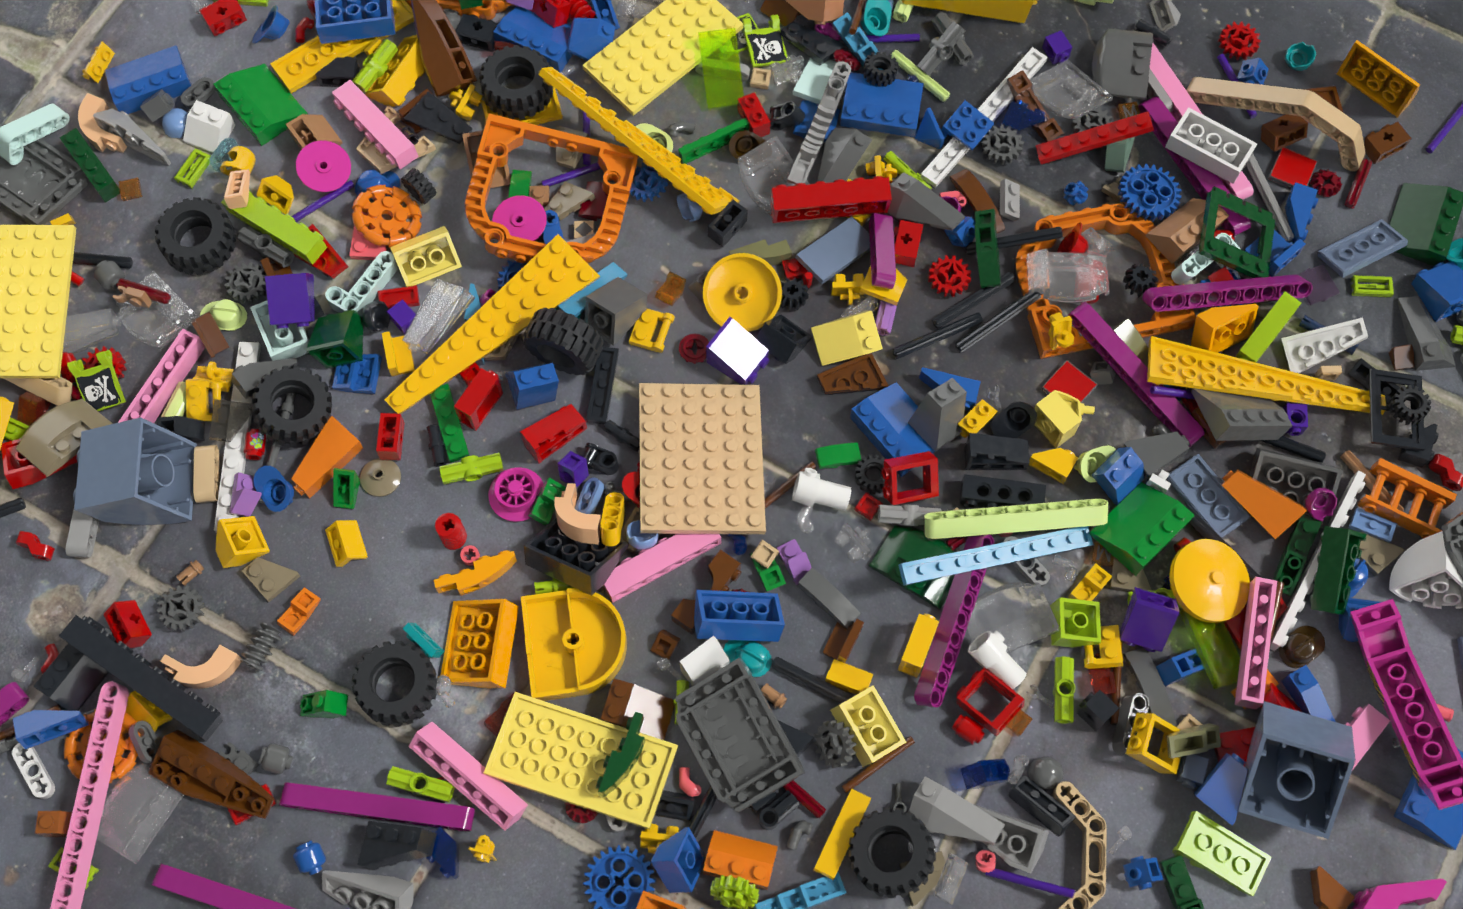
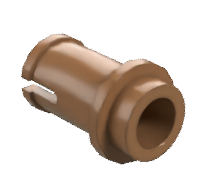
M197 560L191 561L190 565L180 574L176 575V577L185 586L195 576L201 575L204 567Z
M768 683L761 689L764 697L774 704V708L778 707L781 709L786 703L787 698L785 694H780L769 686Z

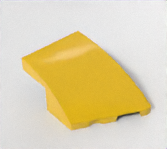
M870 266L860 292L897 306L907 279L896 269V281L893 289L872 286Z

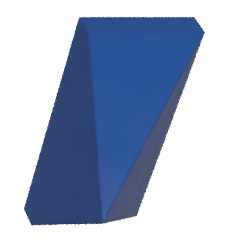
M930 107L926 109L915 140L934 148L942 149L945 138Z

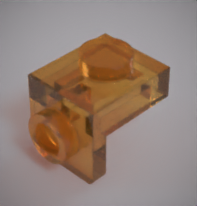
M669 272L666 282L657 290L655 298L673 306L683 294L686 279L673 272Z

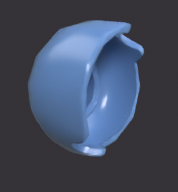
M173 108L162 117V127L167 136L171 138L183 137L188 112L181 108Z
M685 193L677 196V204L682 217L685 220L691 219L689 222L698 220L702 215L701 206L689 200Z
M640 520L628 524L626 530L627 541L632 547L644 550L650 549L657 544L658 533H640Z

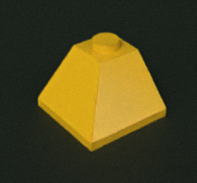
M255 516L219 519L217 522L215 551L223 568L242 566L269 553L270 550Z

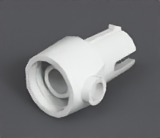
M806 468L804 472L799 471L792 500L813 507L814 503L845 511L850 500L851 487L821 480L820 474H817L816 470Z
M998 631L982 633L971 643L968 653L980 666L991 671L1010 688L1014 689L1024 680L1026 672L1006 652L1007 646L1003 643L1005 638Z

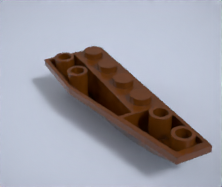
M411 0L422 64L436 96L448 95L451 92H457L459 89L467 91L469 85H474L478 80L446 14L436 0Z
M179 730L163 737L148 774L184 795L263 819L267 818L275 800L261 785L232 762Z

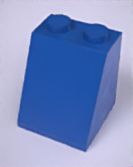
M1451 261L1446 264L1441 262L1431 270L1427 271V269H1424L1416 274V278L1411 284L1435 322L1455 315L1463 309V270Z
M553 363L506 372V378L516 410L555 401L559 380Z
M1226 753L1194 794L1228 823L1233 825L1236 820L1248 769L1244 767L1246 762L1238 755L1233 753L1230 756Z

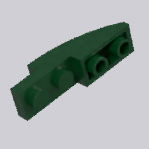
M995 209L975 211V239L981 288L1001 286Z
M1303 514L1298 519L1293 533L1290 534L1273 578L1277 582L1284 583L1282 593L1291 596L1308 559L1307 555L1322 524V521Z
M635 712L633 718L629 717L626 725V730H628L626 738L622 737L619 745L621 752L612 750L611 755L606 756L603 768L606 769L604 776H599L596 784L599 797L604 798L621 784L636 764L645 745V737L639 735L644 721L642 713Z
M1178 854L1160 861L1159 864L1166 880L1164 884L1174 908L1205 909L1202 900L1197 897L1182 855Z

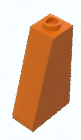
M333 416L324 425L291 478L295 484L293 488L301 496L305 494L309 499L333 477L334 468L342 469L364 449L360 441Z
M1238 469L1235 472L1230 470L1222 478L1224 480L1222 486L1274 539L1280 536L1307 511L1303 505Z

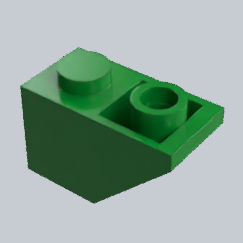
M330 690L305 694L300 703V716L317 718L346 716L348 694Z

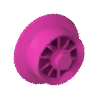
M315 141L306 145L298 154L296 171L302 183L308 188L318 192H331L342 187L349 179L351 161L346 151L338 144L330 141Z
M514 196L499 204L493 214L492 222L504 225L511 236L536 241L546 227L547 217L543 206L537 200L528 196Z
M515 467L504 470L495 477L490 485L488 497L491 508L499 517L507 521L521 522L531 518L528 514L544 483L535 472L527 468Z

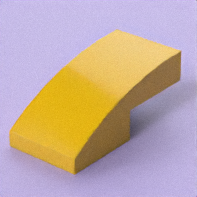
M1095 563L1068 597L1070 599L1093 601L1111 579L1112 575Z

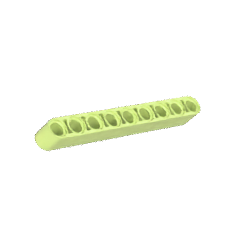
M1086 499L930 512L924 515L925 536L930 539L1104 525L1108 522V501L1104 499Z

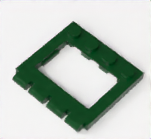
M1214 186L1207 193L1199 254L1251 278L1268 277L1275 219L1272 218L1273 214L1252 203L1243 201V199L1235 195L1227 194L1226 191ZM1218 205L1262 225L1257 248L1258 257L1214 237Z

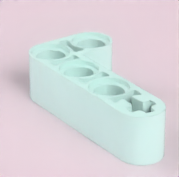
M49 104L0 127V156L11 165L20 163L24 156L25 145L65 127L69 122V115L55 104Z
M1220 233L1215 237L1225 243H1228L1236 248H1239V246L1234 242V240L1226 233ZM1198 250L1175 268L1171 273V277L1176 284L1183 285L1214 260L1199 254ZM1216 262L1221 268L1225 266L1221 263Z
M389 251L381 252L349 292L337 286L327 289L325 296L330 307L336 312L342 313L350 307L356 306L352 310H355L362 316L365 306L375 300L378 296V291L382 290L396 273L398 266L394 255ZM367 291L366 294L360 295L362 292Z

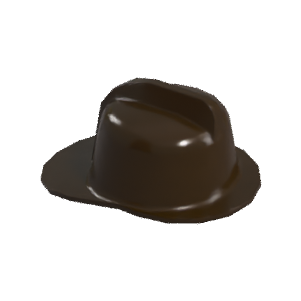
M739 131L730 139L729 151L731 155L750 166L761 167L771 159L772 148L769 142L750 131Z
M1301 626L1288 635L1289 638L1283 648L1279 647L1280 658L1286 665L1293 668H1301L1321 655L1325 648V639L1322 633L1315 627Z

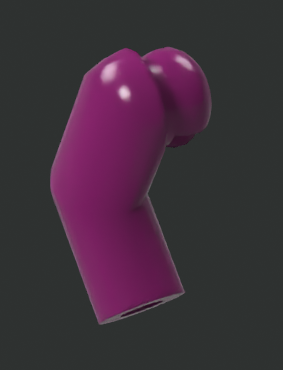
M831 23L815 24V31L837 41L841 39Z

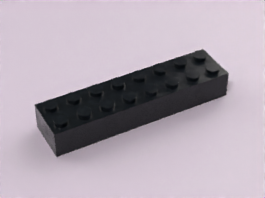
M77 615L74 616L60 633V638L202 739L208 741L223 721L219 717L221 713L209 703L206 707L202 705L203 700L192 691L188 694L184 692L186 688L175 679L167 680L169 676L157 666H154L153 669L150 668L151 663L137 653L133 656L132 653L134 651L123 642L119 641L116 644L114 642L116 638L103 628L98 631L97 628L99 626L85 615L82 619Z

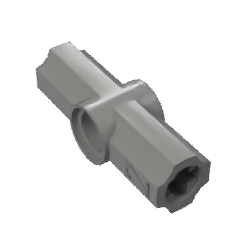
M879 505L877 518L879 523L918 526L925 525V514L940 512L941 509L919 507V505Z

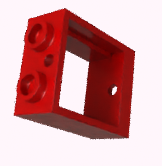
M481 368L454 405L459 421L475 431L478 430L503 394L499 376L491 370L486 371Z
M930 451L884 460V468H882V476L885 480L883 495L892 505L939 496L938 458ZM923 466V487L897 492L896 471Z
M983 668L972 675L971 682L967 686H962L956 694L957 705L997 737L1024 707L1025 699L991 671ZM984 682H987L1010 701L993 722L967 702Z

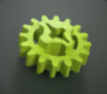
M721 875L720 878L715 877V880L712 881L710 895L714 896L715 901L720 900V904L725 907L748 909V907L753 908L757 904L759 889H755V884H749V880H745L742 877L733 878L732 875L727 877Z

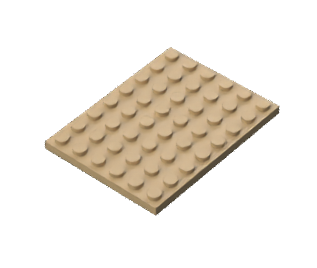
M639 383L640 533L765 534L766 521L759 385Z

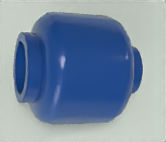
M310 840L295 848L296 852L293 854V858L301 873L309 872L310 875H313L322 870L321 865L326 862V856L319 843H313Z

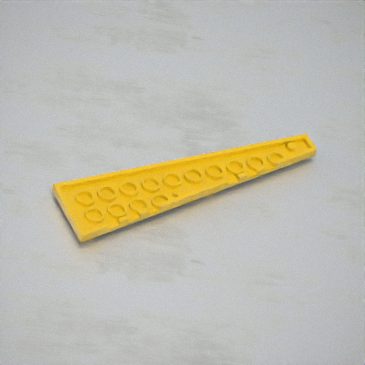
M553 67L541 68L538 75L544 79L543 81L546 84L553 86L561 96L567 97L572 101L573 106L582 109L589 119L598 122L604 131L614 135L615 140L625 144L631 153L640 156L646 165L653 167L661 177L672 182L674 188L682 190L687 195V198L692 202L698 203L705 213L712 215L721 212L732 199L737 203L740 202V200L723 188L717 189L710 184L711 180L706 176L702 177L695 174L696 169L692 166L681 164V159L636 126L627 120L624 122L615 117L617 113L612 109L608 110L601 107V102L598 99L590 96L587 97L585 90Z
M557 234L384 400L397 414H402L425 396L430 395L438 387L449 382L457 374L465 371L473 363L481 360L522 332L529 325L537 310L557 307L599 279L600 275Z
M1151 336L1149 340L1147 382H1152L1156 385H1174L1267 398L1273 401L1281 400L1370 413L1369 391ZM1381 395L1382 406H1386L1385 395Z

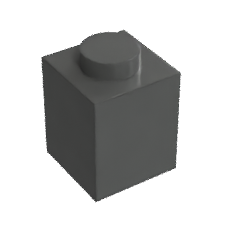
M161 89L145 99L140 108L154 122L170 112L174 103L171 96Z

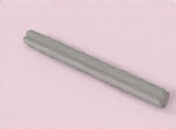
M1252 153L1246 163V167L1268 211L1273 214L1272 218L1275 219V225L1280 235L1287 242L1291 241L1294 238V234Z

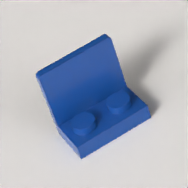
M965 100L943 125L941 132L944 138L948 135L950 137L953 136L970 150H973L993 127L994 122Z
M1274 230L1269 275L1271 277L1275 276L1297 257L1305 243L1301 239L1295 243H1288ZM1259 238L1245 249V252L1258 257Z

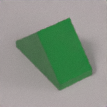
M333 469V507L355 508L360 479L355 470Z

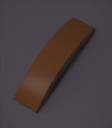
M1023 70L1007 79L1010 91L1022 114L1045 142L1052 141L1064 133L1054 117L1050 119L1032 91L1031 87L1033 85Z
M968 169L951 175V182L957 191L963 193L974 212L995 209L997 234L1004 231L1005 226L1000 214L978 179Z

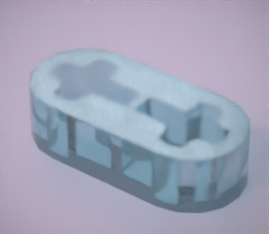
M224 139L211 155L210 164L213 170L221 172L220 166L222 163L216 164L217 161H233L228 155L231 148L227 150V147L232 145L233 147L238 146L235 139Z

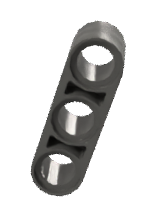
M1143 693L1125 696L1121 702L1118 723L1116 724L1112 742L1113 750L1118 755H1127L1125 741L1128 745L1136 713H1148L1149 700Z

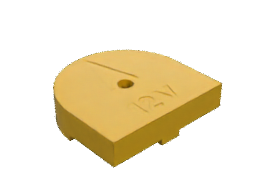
M576 588L521 596L531 696L533 698L549 701L588 695L600 690L613 680L625 660L627 637L622 618L610 601L596 592L591 596ZM573 639L578 641L575 645L570 643Z

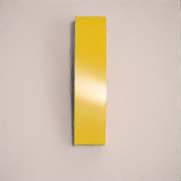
M851 788L814 871L834 880L849 848V840L854 837L853 830L856 826H859L860 820L871 800L870 797Z

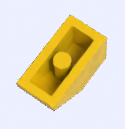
M274 175L262 178L256 194L270 205L276 206L282 213L289 214L294 199L292 186L279 176Z
M1057 448L1032 454L1029 465L1064 484L1078 457L1070 450Z

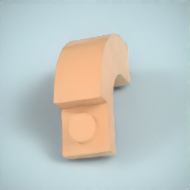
M87 93L78 111V121L81 130L89 142L99 151L103 152L107 147L111 151L117 150L124 153L127 146L123 139L101 129L93 117L97 112L108 110V105L104 99Z
M567 483L566 490L562 492L561 497H555V511L559 528L566 536L575 541L599 544L601 516L577 511L575 509L578 499L576 484Z
M219 645L213 656L199 666H186L166 654L160 662L166 666L164 670L174 675L173 679L183 686L202 689L218 685L228 679L242 662L239 659L242 658L231 650Z

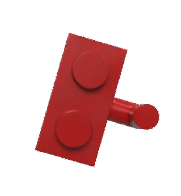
M796 258L782 261L785 278L787 277L790 281L794 277L796 279L802 278L804 285H807L808 288L812 286L813 274Z

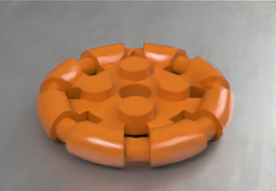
M386 185L371 186L367 188L366 192H361L353 203L352 209L354 212L352 213V220L355 228L364 235L363 238L377 246L386 245L390 248L415 238L421 229L422 223L420 218H422L418 203L410 198V194L398 187L393 186V188L386 187ZM370 198L374 200L373 203L369 201ZM405 203L407 207L403 208L401 204ZM388 214L392 219L385 220L382 218V215ZM382 233L389 234V238L383 237Z
M96 709L91 714L87 715L85 713L83 715L89 725L72 731L64 741V759H67L69 763L67 767L79 780ZM112 711L109 712L108 718L111 716ZM127 712L124 715L113 766L115 765V770L111 772L109 783H112L114 779L123 778L136 765L135 761L138 754L130 737L126 739L124 734L128 733L131 725L137 722ZM107 732L104 734L103 740L106 738ZM80 733L84 734L81 737V742L77 741V738ZM125 750L130 751L127 759L122 757ZM82 753L84 759L77 761L76 756ZM100 754L98 762L101 760L102 754ZM97 775L93 779V784L97 780Z

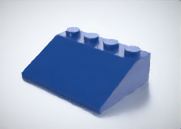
M315 0L316 29L321 44L396 34L392 0Z
M519 6L504 16L493 31L496 45L502 48L506 46L511 48L514 47L513 45H519L522 48L527 46L531 50L535 49L547 59L550 67H553L560 73L573 55L567 51L572 23L567 22V24L553 28L531 10Z
M177 45L105 70L113 102L119 112L124 111L127 114L142 110L140 106L143 101L161 89L173 99L181 96L192 85Z
M850 72L840 126L915 138L924 83L895 79L891 85L888 84L884 87L881 84V87H879L877 83L872 85V81L868 83L866 81L867 78L864 79L863 77L864 74Z
M897 382L867 397L851 409L850 419L885 459L930 451L932 454L936 452L908 424L918 406ZM913 468L899 470L897 473L903 477Z
M1458 749L1463 760V752ZM1413 774L1393 817L1452 850H1456L1463 835V803L1438 810L1418 785Z

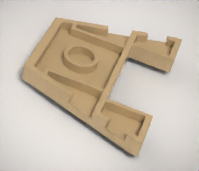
M390 105L386 107L384 115L393 124L401 120L399 113ZM366 136L356 148L357 152L381 174L397 167L395 164L391 165L386 158V154H381L375 147V143H370ZM425 136L418 139L419 142L414 145L419 157L436 150L435 145Z

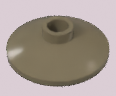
M380 458L371 460L363 467L360 474V483L363 489L375 497L390 495L398 488L401 481L400 469L392 460H380ZM377 473H383L381 477H376Z

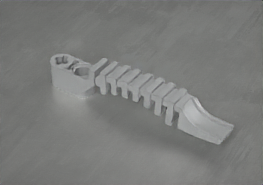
M841 61L834 66L817 112L791 169L787 183H805L849 79L851 67L846 62Z

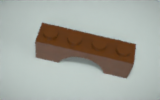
M721 549L708 565V572L713 579L712 591H729V584L732 580L736 582L742 573L740 571L741 563ZM683 598L671 614L672 621L690 634H693L695 631V600Z

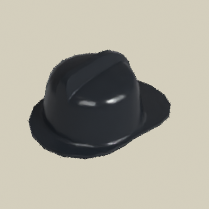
M1021 401L1013 402L994 417L991 424L994 436L1018 438L1035 425L1037 412L1028 403Z

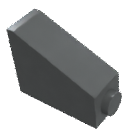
M1178 432L1130 440L1124 443V448L1131 447L1142 460L1144 476L1149 480L1152 474H1158L1189 452L1190 443L1184 435L1180 436Z

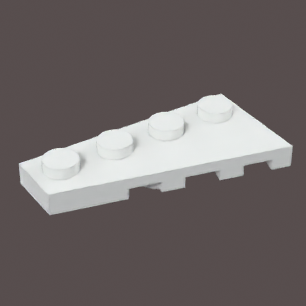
M1362 317L1281 338L1289 370L1301 373L1367 339L1368 334Z

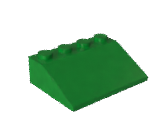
M266 64L229 73L213 84L220 98L261 146L288 129L286 123L302 114H308Z
M1141 482L1108 514V522L1104 525H1097L1089 534L1131 573L1137 576L1185 528L1195 515L1180 501Z

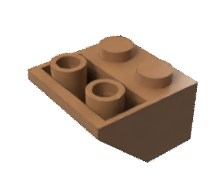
M302 114L286 123L291 137L301 150L306 145L321 140L330 141L339 146L343 144L323 115Z

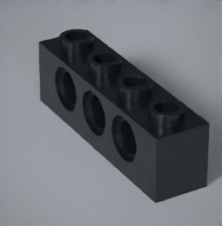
M964 474L961 482L959 504H964L968 508H975L977 506L989 508L1045 503L1046 485ZM977 491H984L987 496L982 497L978 495ZM998 494H1005L1007 499L999 498ZM1018 496H1024L1028 501L1022 502Z

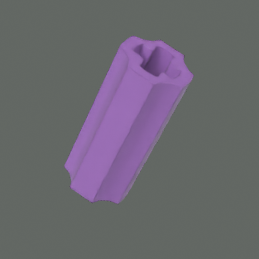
M880 300L875 320L878 334L881 336L890 335L897 307L883 300Z

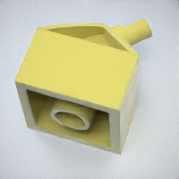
M1054 390L1036 404L1034 408L1037 412L1035 426L1057 449L1075 435L1082 421L1081 415H1094L1095 407L1085 406L1084 403H1080L1075 397Z

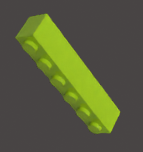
M250 191L247 207L230 209L224 199L221 201V204L228 213L260 233L269 235L273 241L312 265L327 248L323 241L324 237L316 231L314 233L311 232L302 222L298 224L289 214L283 215L276 206L272 205L270 207L264 199L259 196L257 198L254 197Z

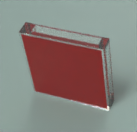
M1284 147L1280 149L1268 180L1292 189L1295 182L1308 186L1318 161Z
M1066 360L1042 386L1041 390L1047 395L1054 390L1075 397L1080 403H1083L1098 384Z

